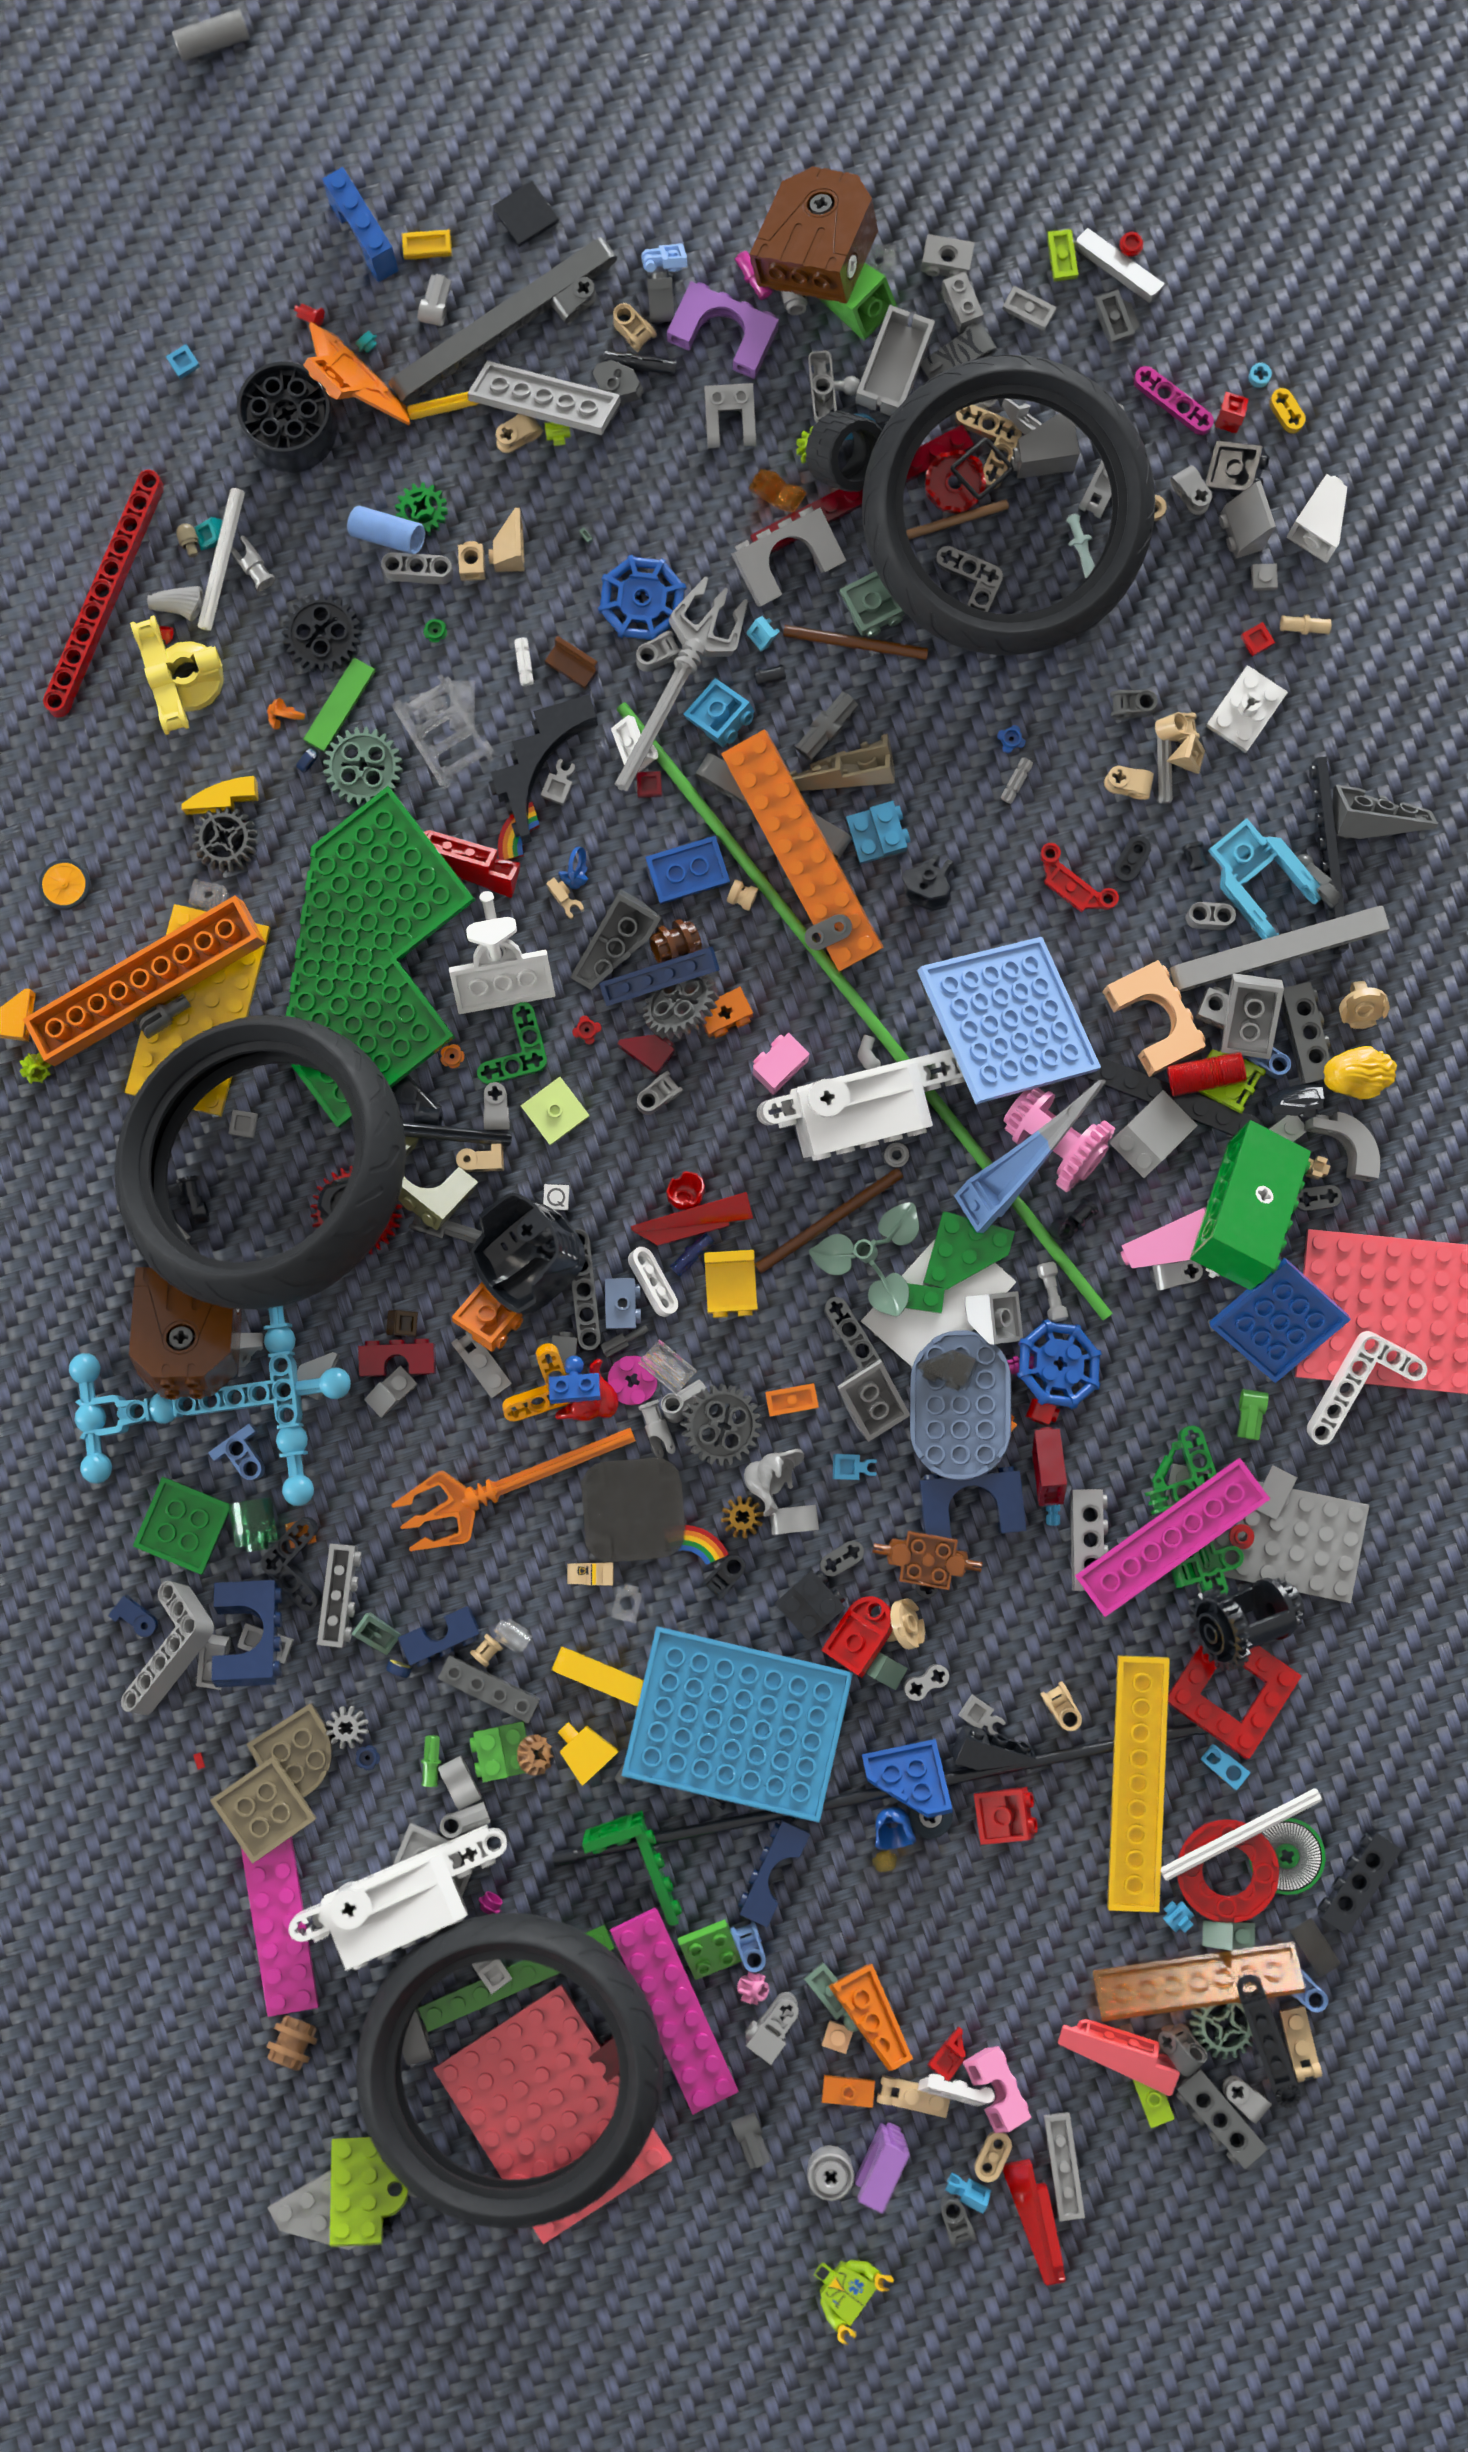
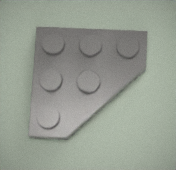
M331 2170L268 2206V2210L280 2231L330 2244ZM338 2246V2247L343 2248V2249H347V2250H351L352 2248H354V2247H356V2246Z

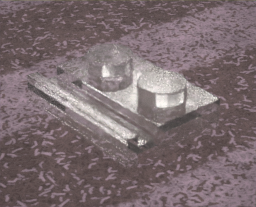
M660 1339L638 1362L676 1395L697 1372L695 1368Z

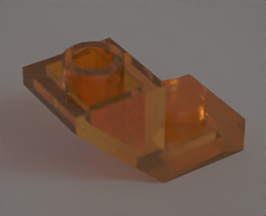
M761 469L754 476L752 483L748 487L751 492L776 508L793 513L807 494L802 487L786 484L776 472Z

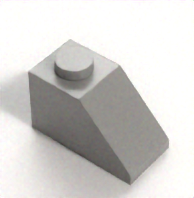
M331 1352L301 1364L297 1369L298 1381L320 1378L327 1369L336 1366L340 1355ZM323 1393L310 1394L307 1396L320 1401L323 1396Z

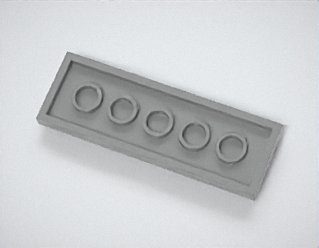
M490 361L485 363L468 392V400L599 435L603 434L621 402L619 394Z

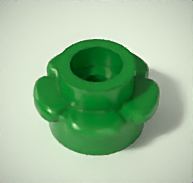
M438 619L429 620L423 630L424 636L429 638L430 642H440L441 639H445L447 636L446 624Z

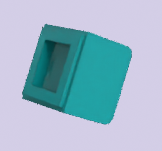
M210 517L194 527L201 550L204 551L217 546L223 522L221 519Z

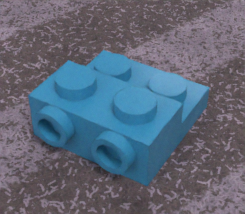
M715 678L687 709L684 716L703 730L707 737L724 747L727 743L731 744L736 740L737 731L743 725L747 726L752 722L755 711L749 701Z
M893 801L870 807L867 811L846 816V822L860 865L907 850V843H910L909 833L907 829H902L900 820H903L902 811L899 805H894Z

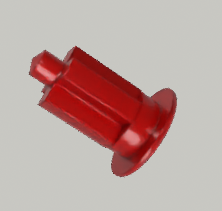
M301 303L300 307L295 306L294 308L298 318L312 322L319 327L322 325L325 317L323 308L317 310Z

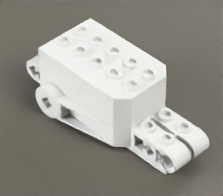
M952 1049L833 1079H822L791 1089L789 1095L762 1102L757 1108V1118L762 1124H778L779 1128L795 1124L803 1158L812 1156L813 1161L831 1157L830 1152L836 1151V1154L839 1155L855 1151L854 1146L860 1145V1149L879 1145L878 1140L883 1139L884 1143L903 1139L902 1134L907 1133L908 1137L927 1133L926 1128L933 1125L925 1092L941 1088L940 1083L945 1082V1086L965 1082V1079ZM936 1068L942 1069L941 1073L931 1075L930 1070ZM781 1107L782 1112L769 1115L768 1110Z
M486 1824L361 1880L347 1882L338 1890L324 1895L321 1903L297 1913L289 1925V1933L296 1941L303 1942L313 1938L314 1942L328 1937V1934L331 1932L346 1970L350 1968L354 1970L360 1969L368 1965V1962L375 1957L379 1960L391 1955L393 1949L400 1946L404 1949L414 1945L420 1937L425 1936L429 1938L445 1926H451L464 1921V1917L467 1916V1908L453 1876L457 1875V1878L460 1879L471 1874L472 1868L481 1865V1868H485L496 1863L495 1858L503 1854L506 1849V1835L498 1828L489 1829ZM492 1836L498 1837L501 1840L500 1846L490 1848L487 1845L488 1838ZM467 1847H470L471 1850L476 1849L474 1858L466 1855L464 1856V1862L461 1863L462 1860L458 1851L461 1852V1855H464ZM312 1916L313 1923L308 1926L307 1930L305 1931L304 1928L299 1929L298 1925L302 1921L303 1924H307Z

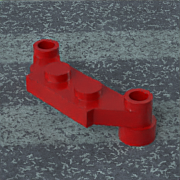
M1047 843L1042 847L1040 857L1046 875L1045 885L1081 913L1085 909L1109 910L1116 906L1119 895L1114 889L1106 888L1101 892H1097L1059 862L1061 850L1057 844ZM1046 853L1052 854L1053 858H1048ZM1104 898H1108L1111 903H1105Z

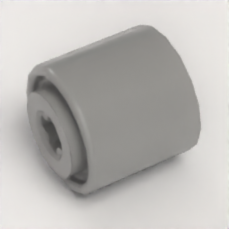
M823 2146L814 2151L808 2160L807 2176L810 2188L815 2195L823 2200L834 2201L841 2199L849 2193L853 2186L854 2173L851 2159L844 2150L837 2146ZM825 2172H837L835 2175L837 2181L833 2182L830 2180L827 2183L825 2181Z

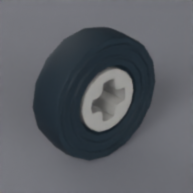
M911 1807L908 1809V1817L913 1831L923 1838L934 1839L941 1837L952 1825L953 1813L935 1816V1821L930 1822L929 1820H924V1815Z

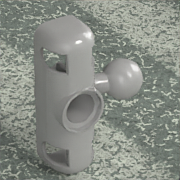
M814 351L808 357L812 405L816 423L820 418L830 413V410L834 409L835 412L837 411L835 391H843L845 394L852 396L857 393L860 385L859 379L854 376H848L843 381H834L832 359L828 351ZM830 362V371L826 373V364ZM811 365L814 367V374L811 371ZM819 386H825L828 388V390L825 392H820L817 390V388Z

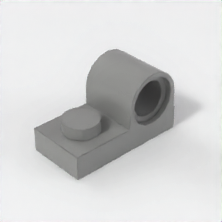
M212 1634L199 1651L196 1686L217 1690L222 1689V1687L216 1688L211 1680L212 1656L229 1655L231 1637Z

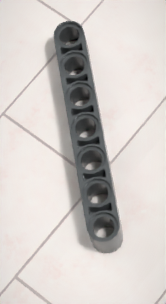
M708 753L695 776L751 810L726 762ZM812 813L835 858L839 860L852 837L845 831Z

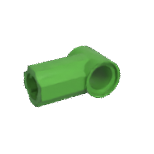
M1242 1389L1239 1400V1410L1241 1413L1237 1437L1259 1440L1262 1418L1268 1406V1393Z

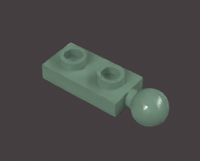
M822 1962L803 1979L836 2020L843 2015L846 2029L852 2032L858 2031V2027L828 1987L838 1980L825 1963Z

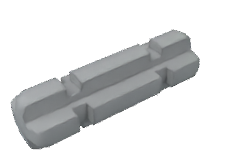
M1024 757L1021 758L1017 766L1018 769H1015L1006 786L1007 788H1005L1001 795V799L1004 802L1013 803L1017 795L1016 793L1019 792L1028 775L1027 773L1032 768L1033 762Z

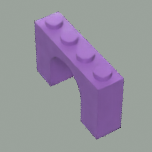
M690 281L667 331V342L689 351L704 322L717 316L729 317L735 320L744 332V338L733 360V370L755 379L777 333L779 319L771 312H761L754 309L747 302L742 301L740 303L733 300L727 293H717L710 290L703 283L698 282L696 284Z
M889 2122L887 2125L879 2124L855 2177V2185L861 2187L858 2194L859 2202L881 2213L884 2212L909 2157L904 2134L901 2133L902 2129Z

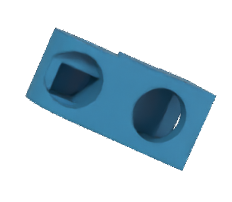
M1213 1743L1200 1758L1206 1766L1235 1791L1250 1774L1247 1769Z

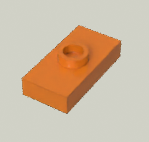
M814 1383L765 1392L770 1417L819 1408Z
M824 2075L822 2103L873 2108L875 2080Z

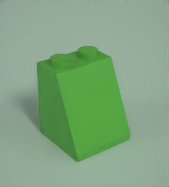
M864 263L847 304L819 298L821 302L864 341L883 323L889 305L897 307L886 276Z

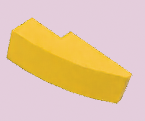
M254 776L220 782L181 804L182 810L186 815L207 814L209 810L212 813H216V808H221L222 813H224L226 807H229L233 812L235 810L234 802L259 801L258 782Z

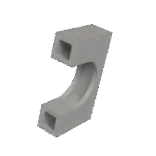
M810 506L799 512L800 518L792 521L790 517L778 523L779 529L773 532L767 529L757 534L758 540L751 544L746 540L735 546L737 551L731 555L757 607L782 595L769 567L770 552L779 540L795 538L802 541L809 548L821 573L846 561L821 508L814 510Z

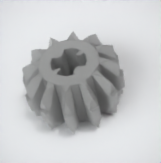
M344 1706L340 1707V1715L335 1711L331 1713L335 1721H326V1725L333 1727V1729L326 1731V1735L335 1734L331 1743L335 1744L340 1739L341 1749L345 1748L347 1741L351 1749L355 1748V1740L360 1744L364 1742L360 1734H368L369 1730L361 1728L362 1725L369 1723L368 1719L359 1720L364 1712L361 1710L354 1715V1706H350L348 1714ZM343 1722L345 1724L348 1722L352 1723L353 1726L350 1727V1729H353L352 1733L350 1731L343 1732Z

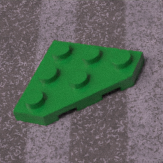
M943 1211L923 1283L948 1290L1007 1257L1015 1231L991 1225L984 1233H977L968 1218Z

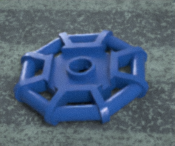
M629 555L628 559L608 574H604L601 578L603 584L598 612L604 615L618 633V637L622 639L629 637L653 640L671 628L669 618L673 610L683 601L684 591L687 588L686 584L682 583L666 564L667 561L665 559L657 560ZM636 567L655 570L653 573L637 572ZM629 569L632 570V574L627 580L622 582L616 580ZM662 573L672 586L665 587L662 585L658 578L659 574ZM612 586L618 588L617 601L610 602ZM641 592H644L645 596L649 597V599L644 601V603H639V600L635 599V597L640 596ZM674 593L673 610L666 607L667 595ZM617 608L621 610L622 614L626 617L623 624L612 610ZM664 613L669 616L653 628L652 621L657 620L661 614ZM632 622L647 623L648 630L629 628Z
M1046 1319L1028 1336L1020 1339L1018 1343L1020 1346V1358L1017 1376L1023 1380L1035 1395L1039 1404H1051L1075 1409L1088 1395L1100 1388L1099 1369L1102 1353L1101 1350H1097L1081 1330L1079 1324L1056 1323ZM1052 1332L1069 1334L1067 1340L1054 1339ZM1044 1335L1046 1343L1040 1348L1034 1346V1343ZM1075 1338L1088 1354H1081L1080 1348L1073 1344ZM1030 1353L1034 1355L1033 1369H1029ZM1058 1359H1060L1064 1364V1367L1061 1368V1371H1059L1058 1367L1053 1363ZM1090 1360L1089 1377L1083 1375L1084 1361ZM1031 1375H1036L1037 1378H1041V1380L1043 1381L1042 1384L1044 1385L1043 1389L1039 1386V1384ZM1078 1381L1085 1385L1077 1393L1073 1394L1071 1387ZM1050 1390L1063 1391L1064 1396L1052 1395Z

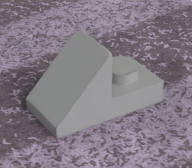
M399 1366L383 1382H379L364 1400L382 1418L414 1389L418 1383L402 1366Z

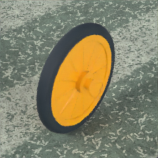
M69 859L56 860L48 864L40 874L38 881L39 893L42 899L55 909H73L82 904L87 898L90 891V878L86 869L78 862Z

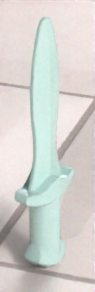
M1071 514L1066 520L1070 524L1074 536L1069 546L1072 547L1074 545L1081 558L1084 575L1087 578L1095 567L1088 549V540H1091L1092 537L1091 535H1083L1079 522L1080 515Z

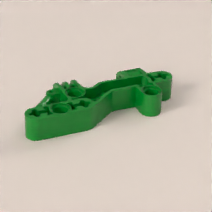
M1186 1426L1179 1431L1178 1441L1171 1444L1168 1456H1164L1155 1476L1152 1478L1153 1490L1145 1493V1496H1150L1151 1501L1148 1503L1153 1505L1154 1508L1151 1511L1152 1515L1167 1510L1181 1500L1177 1496V1489L1180 1486H1185L1189 1493H1191L1203 1484V1475L1197 1476V1472L1208 1470L1209 1474H1204L1206 1481L1217 1474L1204 1434L1199 1427ZM1188 1430L1191 1434L1195 1433L1196 1438L1193 1439L1194 1447L1200 1446L1201 1450H1194L1189 1453L1188 1449L1193 1448L1191 1441L1185 1440ZM1181 1448L1189 1477L1186 1480L1166 1485L1164 1478L1174 1461L1172 1457L1176 1450ZM1196 1454H1200L1204 1458V1465L1201 1468H1197L1193 1464V1457ZM1168 1489H1170V1497L1174 1501V1504L1168 1505L1167 1502L1170 1499L1169 1495L1165 1496L1164 1493ZM1212 1540L1170 1570L1175 1586L1180 1588L1199 1582L1202 1592L1213 1588L1212 1581L1209 1579L1205 1580V1576L1217 1574V1578H1212L1213 1583L1220 1585V1593L1225 1592L1227 1595L1228 1585L1223 1572L1240 1567L1244 1561V1554L1241 1549L1235 1546L1215 1549ZM1229 1550H1233L1237 1557L1233 1564H1228L1225 1560V1554Z

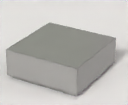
M232 1110L228 1134L254 1139L258 1114Z

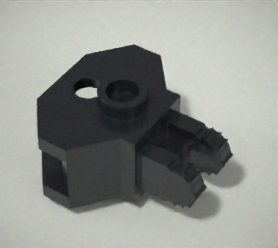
M934 854L927 864L924 863L921 867L906 869L902 880L905 884L903 891L909 902L930 911L947 908L951 902V891L947 878L954 862L946 860L943 867L939 869L937 866L939 865L940 857ZM923 896L924 898H926V899H928V900H927V901H922V900H921V897Z

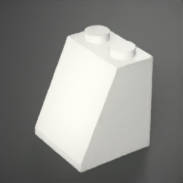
M1326 474L1287 535L1288 539L1326 563L1331 558L1340 541L1347 486L1344 485L1341 479Z

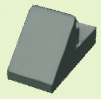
M1203 1920L1202 1946L1232 1950V1948L1254 1949V1922L1242 1921L1234 1923Z

